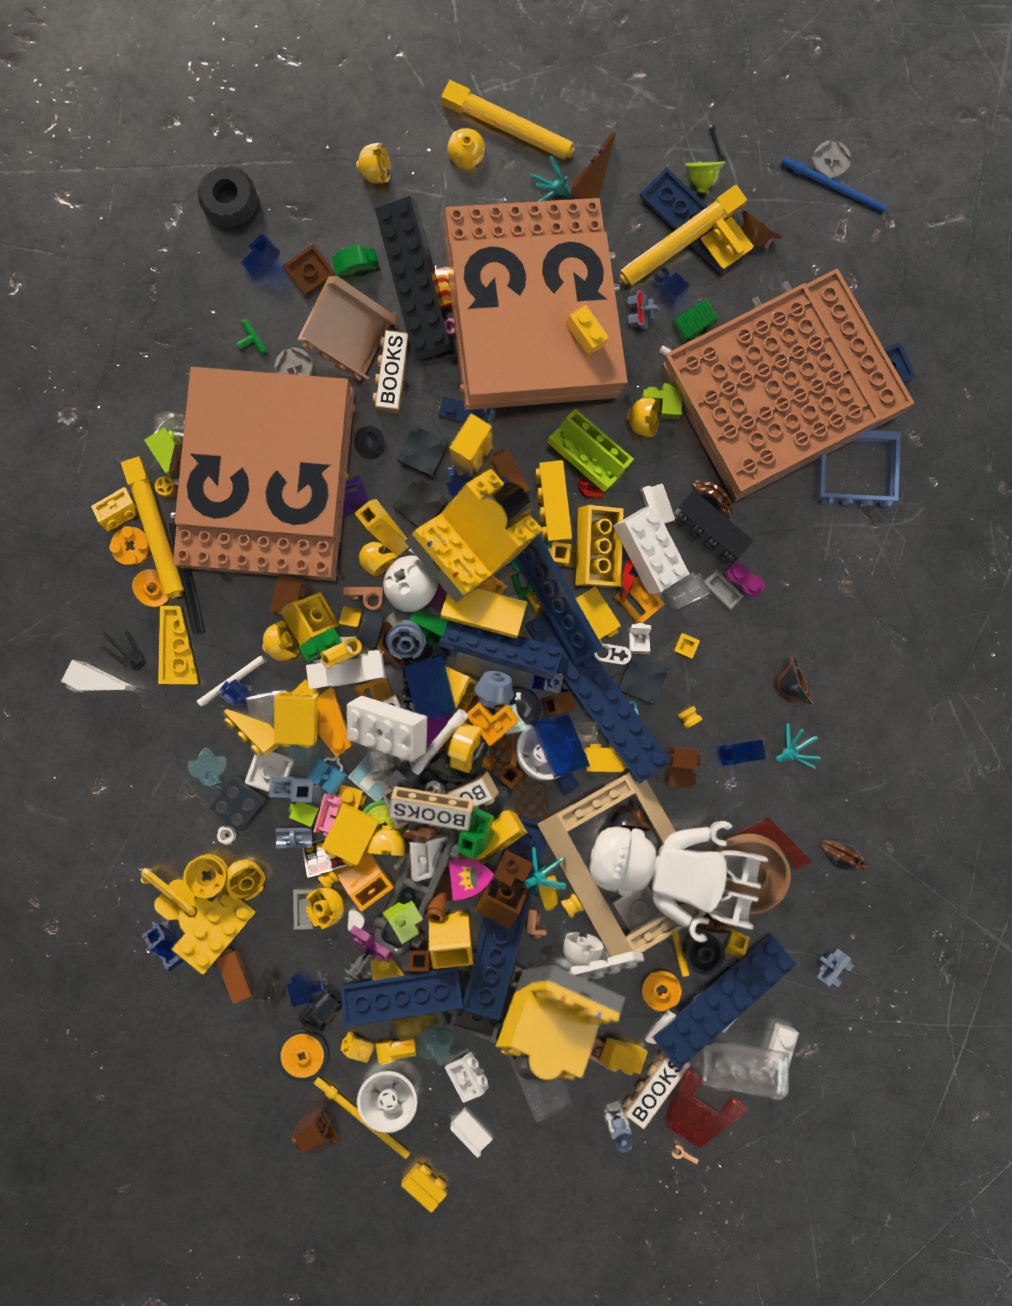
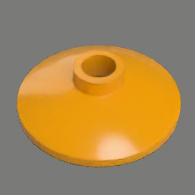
M146 569L135 576L132 589L139 602L148 607H159L167 602L170 596H165L157 570ZM147 587L151 588L152 593L148 592Z

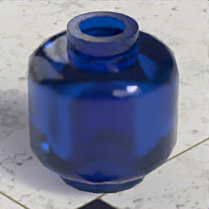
M233 679L230 683L226 680L220 688V691H222L221 700L232 708L238 706L241 708L250 696L248 694L249 688L237 679Z

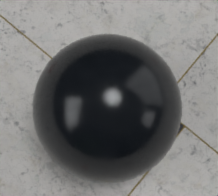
M513 687L514 697L509 705L516 704V710L521 720L526 725L531 724L532 727L538 721L541 713L539 698L532 690L523 687ZM516 693H522L521 699H517Z

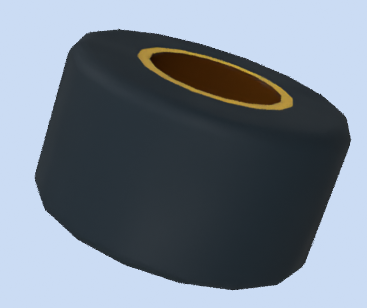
M367 610L364 611L356 634V639L360 641L361 645L369 648L376 646L383 625V615Z

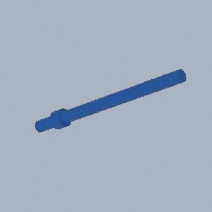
M786 157L781 162L782 165L794 170V173L798 175L803 174L882 213L887 208L886 205L805 167L806 164L802 162L797 163Z

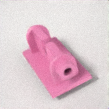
M324 794L314 832L323 833L325 836L328 835L335 821L332 815L337 816L341 809L342 798L338 797V795Z

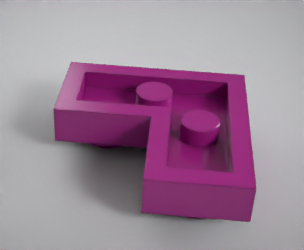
M355 925L352 927L350 934L358 949L363 952L368 950L373 953L372 957L380 962L384 960L389 963L393 957L390 950L373 941L371 935Z

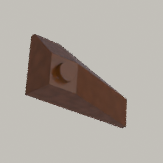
M612 132L602 144L598 152L599 156L594 155L589 166H585L573 183L570 200L599 198L615 141V132Z

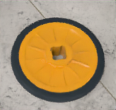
M298 1029L288 1033L281 1040L277 1049L279 1068L284 1075L295 1081L306 1082L315 1079L324 1071L328 1062L329 1055L325 1041L319 1034L307 1029ZM305 1052L306 1057L301 1059L299 1053Z

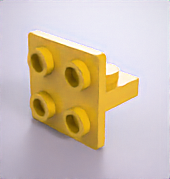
M732 217L725 221L721 218L715 223L713 230L701 237V242L721 269H725L753 249V244Z

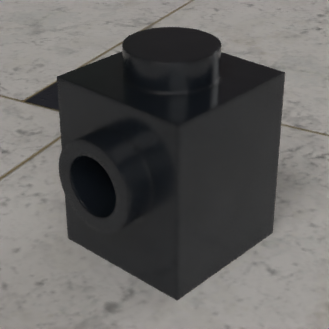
M402 762L399 767L395 765L389 771L388 775L390 777L385 783L393 790L394 786L412 789L421 776L415 774L407 764Z

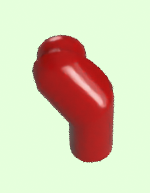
M582 477L579 479L578 489L585 497L603 498V490L593 488L588 478Z

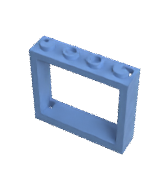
M871 430L853 440L890 443L888 496L825 493L826 454L818 459L817 500H822V503L832 504L834 501H841L843 505H852L853 502H861L862 506L880 503L881 507H891L892 504L898 501L901 432Z

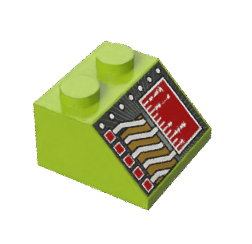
M162 428L144 441L164 472L172 479L178 478L182 456L180 446L183 444L172 430L169 432L167 429Z

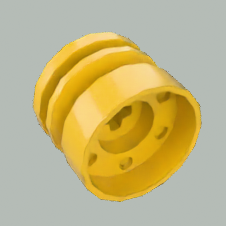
M205 854L195 858L184 870L183 880L186 889L190 894L198 898L215 896L225 888L228 865L222 858L213 854ZM204 871H211V878L205 879Z

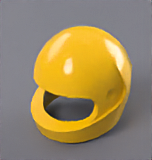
M371 542L364 545L360 550L359 563L369 574L379 576L385 573L398 557L395 553L383 554L386 546L379 542Z

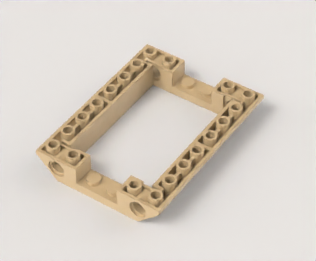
M630 772L623 774L606 784L605 787L537 824L557 861L562 857L565 858L559 865L611 957L628 952L641 953L683 928V926L663 914L643 927L637 926L625 936L567 833L576 826L632 795L640 810L643 811V815L660 846H663L669 835L676 831L647 780L638 784ZM682 901L677 903L692 918L704 916L707 913L689 903Z

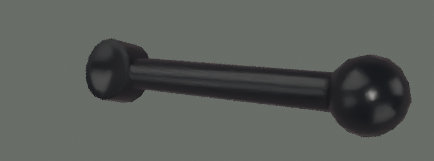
M711 125L709 127V131L713 135V139L719 156L717 161L725 162L726 159L725 156H723L721 153V149L715 132L716 126Z

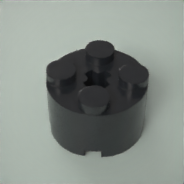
M696 932L704 934L707 939L704 942H699L690 935L683 943L684 957L687 965L694 972L701 975H711L719 971L725 960V949L722 943L708 932ZM703 949L708 951L705 953V957L700 955Z

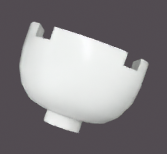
M580 932L566 934L563 951L566 959L573 966H590V962L600 960L604 947L600 939L590 934H587V938L580 937Z

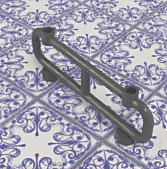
M421 823L420 827L416 825L413 831H417L422 827H428L430 824ZM443 827L450 832V837L428 887L407 877L411 869V855L409 851L384 912L396 904L403 885H406L425 894L418 910L421 917L424 918L449 858L458 860L461 854L457 851V829ZM384 914L382 916L377 915L373 926L377 927L374 935L375 942L387 948L391 954L396 956L406 954L411 947L419 950L425 938V935L421 933L406 941L401 948L386 943L382 938V934L388 925V921ZM422 920L415 924L417 930H419Z

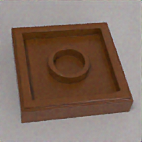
M314 244L283 265L284 270L305 298L324 286L328 277L336 276Z

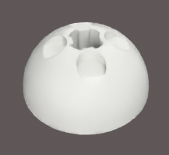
M405 556L394 561L387 569L383 580V589L387 600L394 608L402 612H414L426 606L434 597L438 587V581L417 556Z
M537 723L520 734L516 743V758L521 769L530 777L538 780H553L563 775L569 769L572 762V748L567 737L559 729L549 724Z
M382 1071L370 1076L364 1082L358 1093L357 1107L362 1120L370 1128L379 1132H394L402 1129L412 1120L417 1108V1095L412 1083L404 1075L394 1071Z

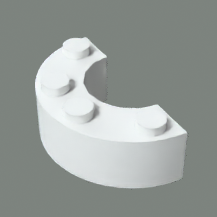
M380 650L356 655V659L346 660L329 669L323 665L321 659L313 660V664L306 665L309 689L343 686L386 678L383 654L380 653Z

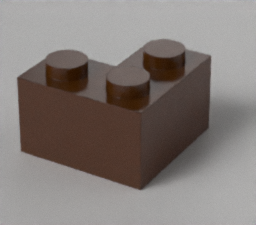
M670 747L669 758L672 762L668 764L666 786L692 789V785L696 783V773H693L694 769L697 770V766L701 764V754H698V749Z

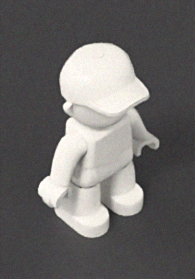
M717 821L709 829L708 827L687 829L669 835L664 845L660 847L658 856H656L654 845L645 837L641 830L635 828L630 833L629 829L612 827L602 831L596 839L591 853L590 872L591 878L599 887L608 891H618L621 896H629L633 891L645 888L650 880H652L653 901L658 910L684 928L688 927L689 933L695 940L704 942L707 941L703 933H696L695 926L698 923L708 924L709 919L702 916L692 918L675 900L689 903L708 912L712 917L722 922L753 929V925L749 922V911L752 900L758 901V897L744 892L738 893L724 889L725 882L730 880L761 888V884L757 881L758 870L761 861L768 862V858L754 853L735 850L715 852L686 849L691 845L709 841V839H712L719 845L726 846L725 840L717 839L716 832L719 828L728 830L733 827L726 821Z

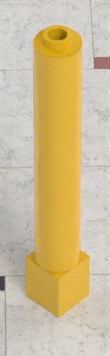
M449 80L441 96L443 106L460 114L465 112L565 161L567 158L571 159L575 150L572 141L470 93V89Z
M737 184L719 196L714 203L620 270L622 273L620 278L623 283L633 286L713 228L718 220L721 218L723 220L727 219L747 204V199Z
M138 456L121 462L127 484L131 487L165 596H170V599L181 596L184 588L177 566L173 565V553L150 485L151 480L145 461Z

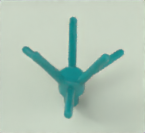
M549 156L557 178L554 183L533 173L530 174L532 178L544 183H536V187L553 190L539 201H546L556 193L570 198L571 190L567 188L566 184L568 177L565 176L563 180L561 179L559 162H555L553 157Z
M787 723V748L783 750V754L776 757L778 763L781 764L786 760L788 762L796 760L815 769L814 765L805 760H820L821 757L799 755L798 751L817 740L818 737L814 736L795 748L804 730L801 729L791 743L790 724Z
M533 847L534 874H531L530 879L525 880V886L527 888L534 886L535 897L538 896V887L541 885L565 890V883L546 880L545 876L562 863L565 858H560L547 869H545L547 865L543 864L538 871L536 849Z

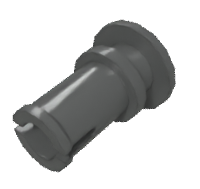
M368 951L362 952L354 964H350L351 968L349 970L345 968L344 970L352 979L360 982L358 976L364 973L363 970L373 957Z

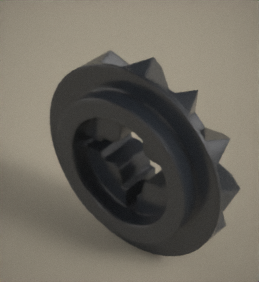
M374 426L362 427L354 436L356 450L365 457H374L381 453L385 444L383 433ZM367 434L371 440L375 439V442L372 443V449H370L368 444H362L367 441Z

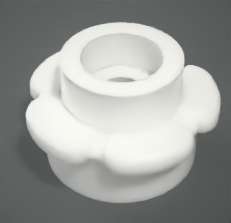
M222 826L219 828L217 834L218 841L224 845L231 844L237 837V834L234 832L235 829L232 826Z

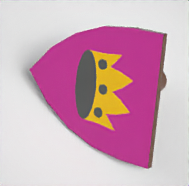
M470 859L449 860L453 900L473 897L485 889L495 876L488 867Z

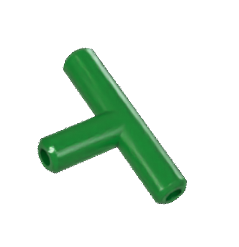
M247 319L243 320L241 324L249 336L236 345L242 350L251 343H254L260 354H265L267 349L250 322Z
M519 574L511 575L518 599L526 601L525 595L534 592L530 585L522 587Z

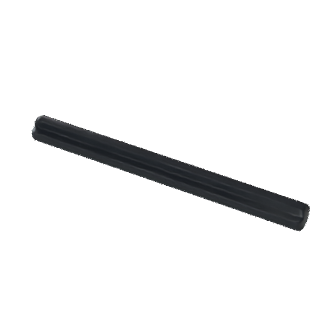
M175 521L169 523L173 547H175L177 525ZM178 567L184 588L183 593L193 634H200L204 630L191 570Z

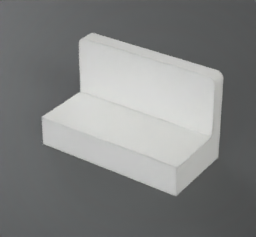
M663 484L642 488L641 494L645 506L655 505L664 524L674 521L675 517Z
M466 1108L451 1122L450 1129L477 1158L481 1156V1151L493 1140V1137Z

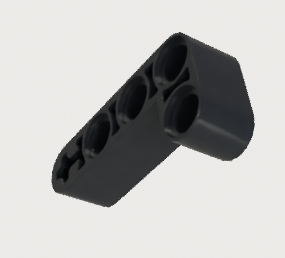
M427 643L418 657L414 659L412 657L405 658L401 709L423 716L427 715L429 668L444 663L446 653L442 649Z

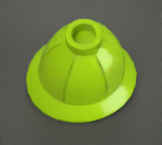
M726 162L685 164L689 169L693 184L697 187V192L708 193L709 188L716 183L719 171Z

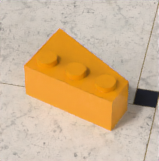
M331 686L318 696V734L333 754L339 757L350 749L354 742L347 740V723L335 688Z

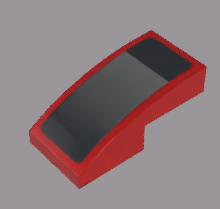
M628 558L621 576L619 595L622 602H625L636 578L631 575L634 565L630 558Z

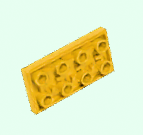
M477 588L455 603L447 593L440 618L517 639L527 602Z

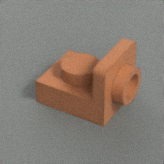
M529 907L526 933L530 934L532 938H541L542 935H546L547 931L546 929L535 928V925H539L540 913H537L536 908Z

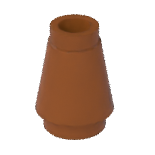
M435 892L426 910L429 920L440 922L446 916L447 894L445 892Z

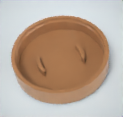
M741 834L726 840V846L720 845L715 852L735 850L754 853L768 858V862L761 861L758 870L757 881L761 884V888L730 880L725 882L724 889L738 893L744 892L758 897V901L752 900L749 915L766 912L782 901L789 889L791 873L785 854L775 842L757 834Z

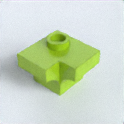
M412 901L407 904L399 902L383 912L402 944L419 934L415 924L423 920Z

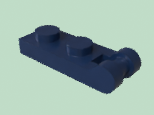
M443 396L438 416L465 423L471 414L478 418L480 413L484 414L482 421L491 426L492 423L490 421L491 417L495 414V409L465 410L464 401Z

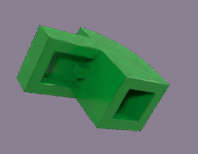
M363 244L346 247L331 257L336 276H352L360 269L375 270L379 267L375 248H364Z
M478 808L473 810L469 831L460 833L457 851L473 859L481 855L493 837L494 831L491 830L494 816Z

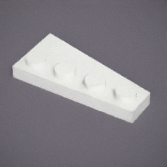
M628 952L607 958L608 962L606 960L590 962V966L578 965L570 967V973L586 980L589 978L599 979L604 977L605 973L614 974L620 972V969L624 967L626 969L637 967V963L644 961L643 953Z

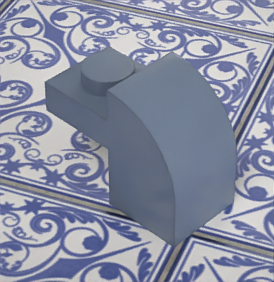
M270 776L269 797L290 798L292 802H312L313 782L310 779L298 776Z

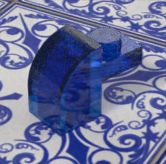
M261 233L249 245L252 251L241 261V264L252 277L256 278L268 265L272 266L280 255V250L266 234Z
M763 739L719 746L722 766L766 759Z
M157 922L142 934L149 950L159 955L166 970L172 971L184 961L172 951L178 939L165 926Z

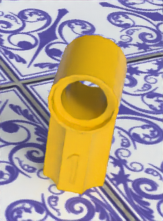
M351 637L345 642L323 651L320 654L323 665L329 669L341 662L352 659L360 652L361 643L358 639ZM347 646L351 647L353 652L349 651Z
M414 1038L396 1041L386 1039L375 1043L379 1064L394 1062L396 1059L416 1056Z

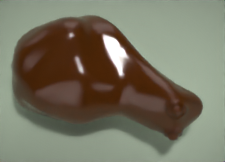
M429 826L422 827L417 831L406 829L403 837L426 844L429 839L435 838L437 831Z

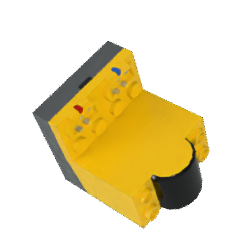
M490 469L468 482L440 515L417 528L405 543L455 603H457L503 571L543 529L530 515L531 502L526 491L514 482H506L504 484L494 471Z
M555 965L525 969L522 971L496 1047L502 1049L501 1053L513 1057L514 1055L513 1063L515 1070L525 1080L548 1082L557 1078L563 1080L566 1078L570 1080L582 1078L600 1023L609 1024V1022L618 1021L625 997Z

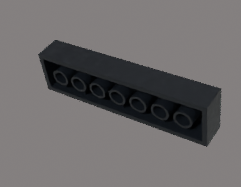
M407 196L374 208L413 355L422 360L455 349L417 202L411 196Z

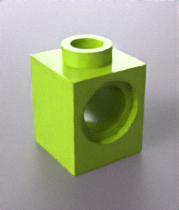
M292 802L288 811L291 813L289 818L312 827L317 819L320 807L309 802Z

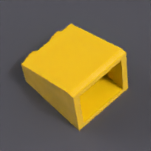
M468 912L448 914L440 922L429 920V949L433 969L473 965Z

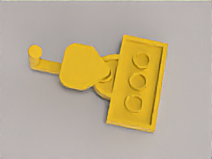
M145 868L141 871V882L143 884L150 883L161 892L155 901V910L166 920H178L180 929L184 932V936L172 948V951L202 976L256 913L241 899L235 900L232 898L226 887L211 902L205 898H195L186 889L183 880L177 879L167 885L149 869Z

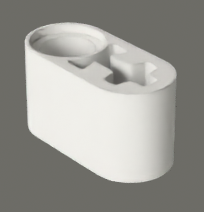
M602 644L603 648L607 650L606 658H600L597 653L594 654L599 662L615 665H624L631 659V652L628 648L610 644ZM611 649H614V654H619L623 651V655H626V658L620 661V657L613 656L612 660H610L612 655Z

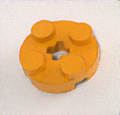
M125 526L113 535L109 545L113 557L118 562L127 566L143 563L150 554V547L145 532L136 527ZM134 541L133 546L135 549L127 551L126 544Z
M666 970L651 971L645 977L641 986L643 999L650 1008L657 1011H666L674 1007L681 998L682 990L679 981L671 972ZM664 985V989L667 991L660 996L656 988Z

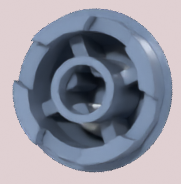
M403 620L395 624L388 632L386 643L389 652L398 659L412 657L414 659L422 653L426 639L417 623Z
M500 671L485 672L475 686V696H478L480 698L479 702L487 707L494 708L495 705H509L514 697L510 676Z

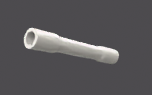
M459 709L426 749V753L417 758L410 769L415 774L420 775L438 750L468 718L465 711Z

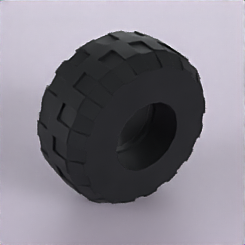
M230 165L217 166L209 170L202 177L197 191L198 200L203 212L211 221L220 226L233 227L239 226L250 219L257 207V193L252 180L243 170ZM228 189L237 191V196L232 202H218V198L223 191Z

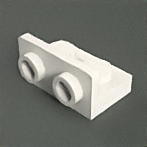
M472 1052L445 1066L463 1103L482 1096L489 1088L488 1080L483 1075L478 1061Z

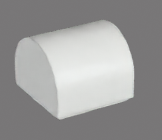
M351 909L349 911V931L354 925L360 929L366 921L363 911L361 912L360 909Z

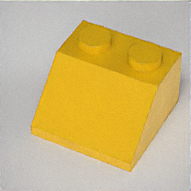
M321 592L294 602L281 612L299 645L320 635L323 631H327L330 627L337 628L340 626Z

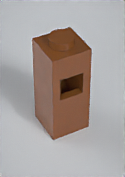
M501 449L495 452L491 462L499 477L506 476L519 499L528 495L530 488L509 449L505 451Z
M228 948L220 954L221 956L216 959V962L234 1004L251 997L255 991L238 949L232 951L231 948Z

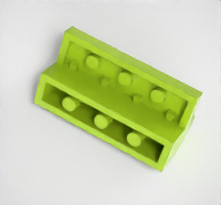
M576 408L546 441L604 492L618 480L634 460Z

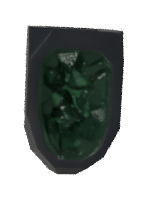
M445 751L437 754L427 765L431 772L448 783L456 784L462 777L461 770L450 767L451 756H448V753Z

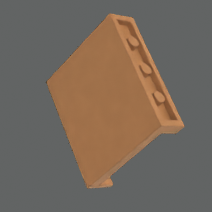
M330 276L297 340L303 343L302 346L304 348L318 352V356L323 360L334 362V366L337 369L348 371L350 373L349 376L358 381L360 379L368 380L369 377L365 374L380 345L381 336L385 335V330L388 329L389 325L396 324L398 317L338 276Z

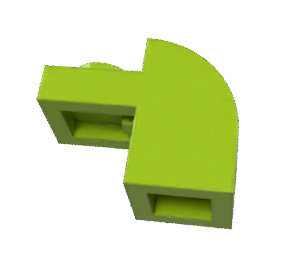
M664 383L661 390L656 387L644 389L642 398L659 399L661 403L660 418H680L682 415V398L674 386Z

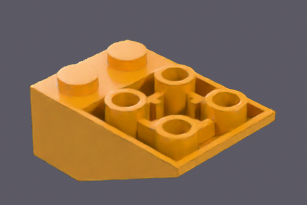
M367 848L358 865L353 864V866H345L334 870L347 893L361 912L395 886L373 854L366 852Z

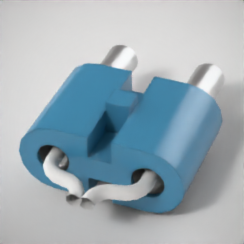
M336 756L334 758L326 757L325 759L318 757L306 778L313 782V786L315 784L317 786L320 785L325 790L324 794L336 795L347 773L339 762L340 758ZM327 760H330V761H335V760H336L337 765H339L340 768L337 767V766H336V767L333 766L332 763L329 762V761H327Z

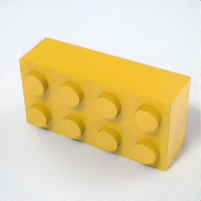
M471 414L450 446L452 464L471 476L474 471L477 473L483 464L482 458L484 455L488 456L493 448L492 426Z
M563 460L539 463L535 479L536 484H540L537 492L538 503H542L539 511L540 522H544L545 527H542V539L546 541L547 546L552 541L570 544L572 533Z
M594 505L578 508L575 586L621 587L622 542L613 525L623 520L622 508Z

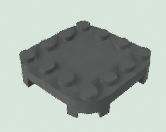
M472 950L473 961H474V957H475L476 951H473V950ZM514 963L500 1020L461 1009L438 1012L445 1027L490 1040L491 1043H497L523 971L521 966ZM472 965L457 966L459 969L462 999L464 998Z

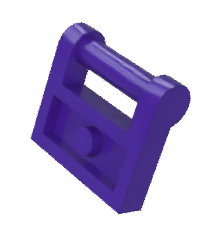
M359 474L353 476V479L346 481L345 489L357 485L358 490L345 495L343 517L357 512L368 502Z

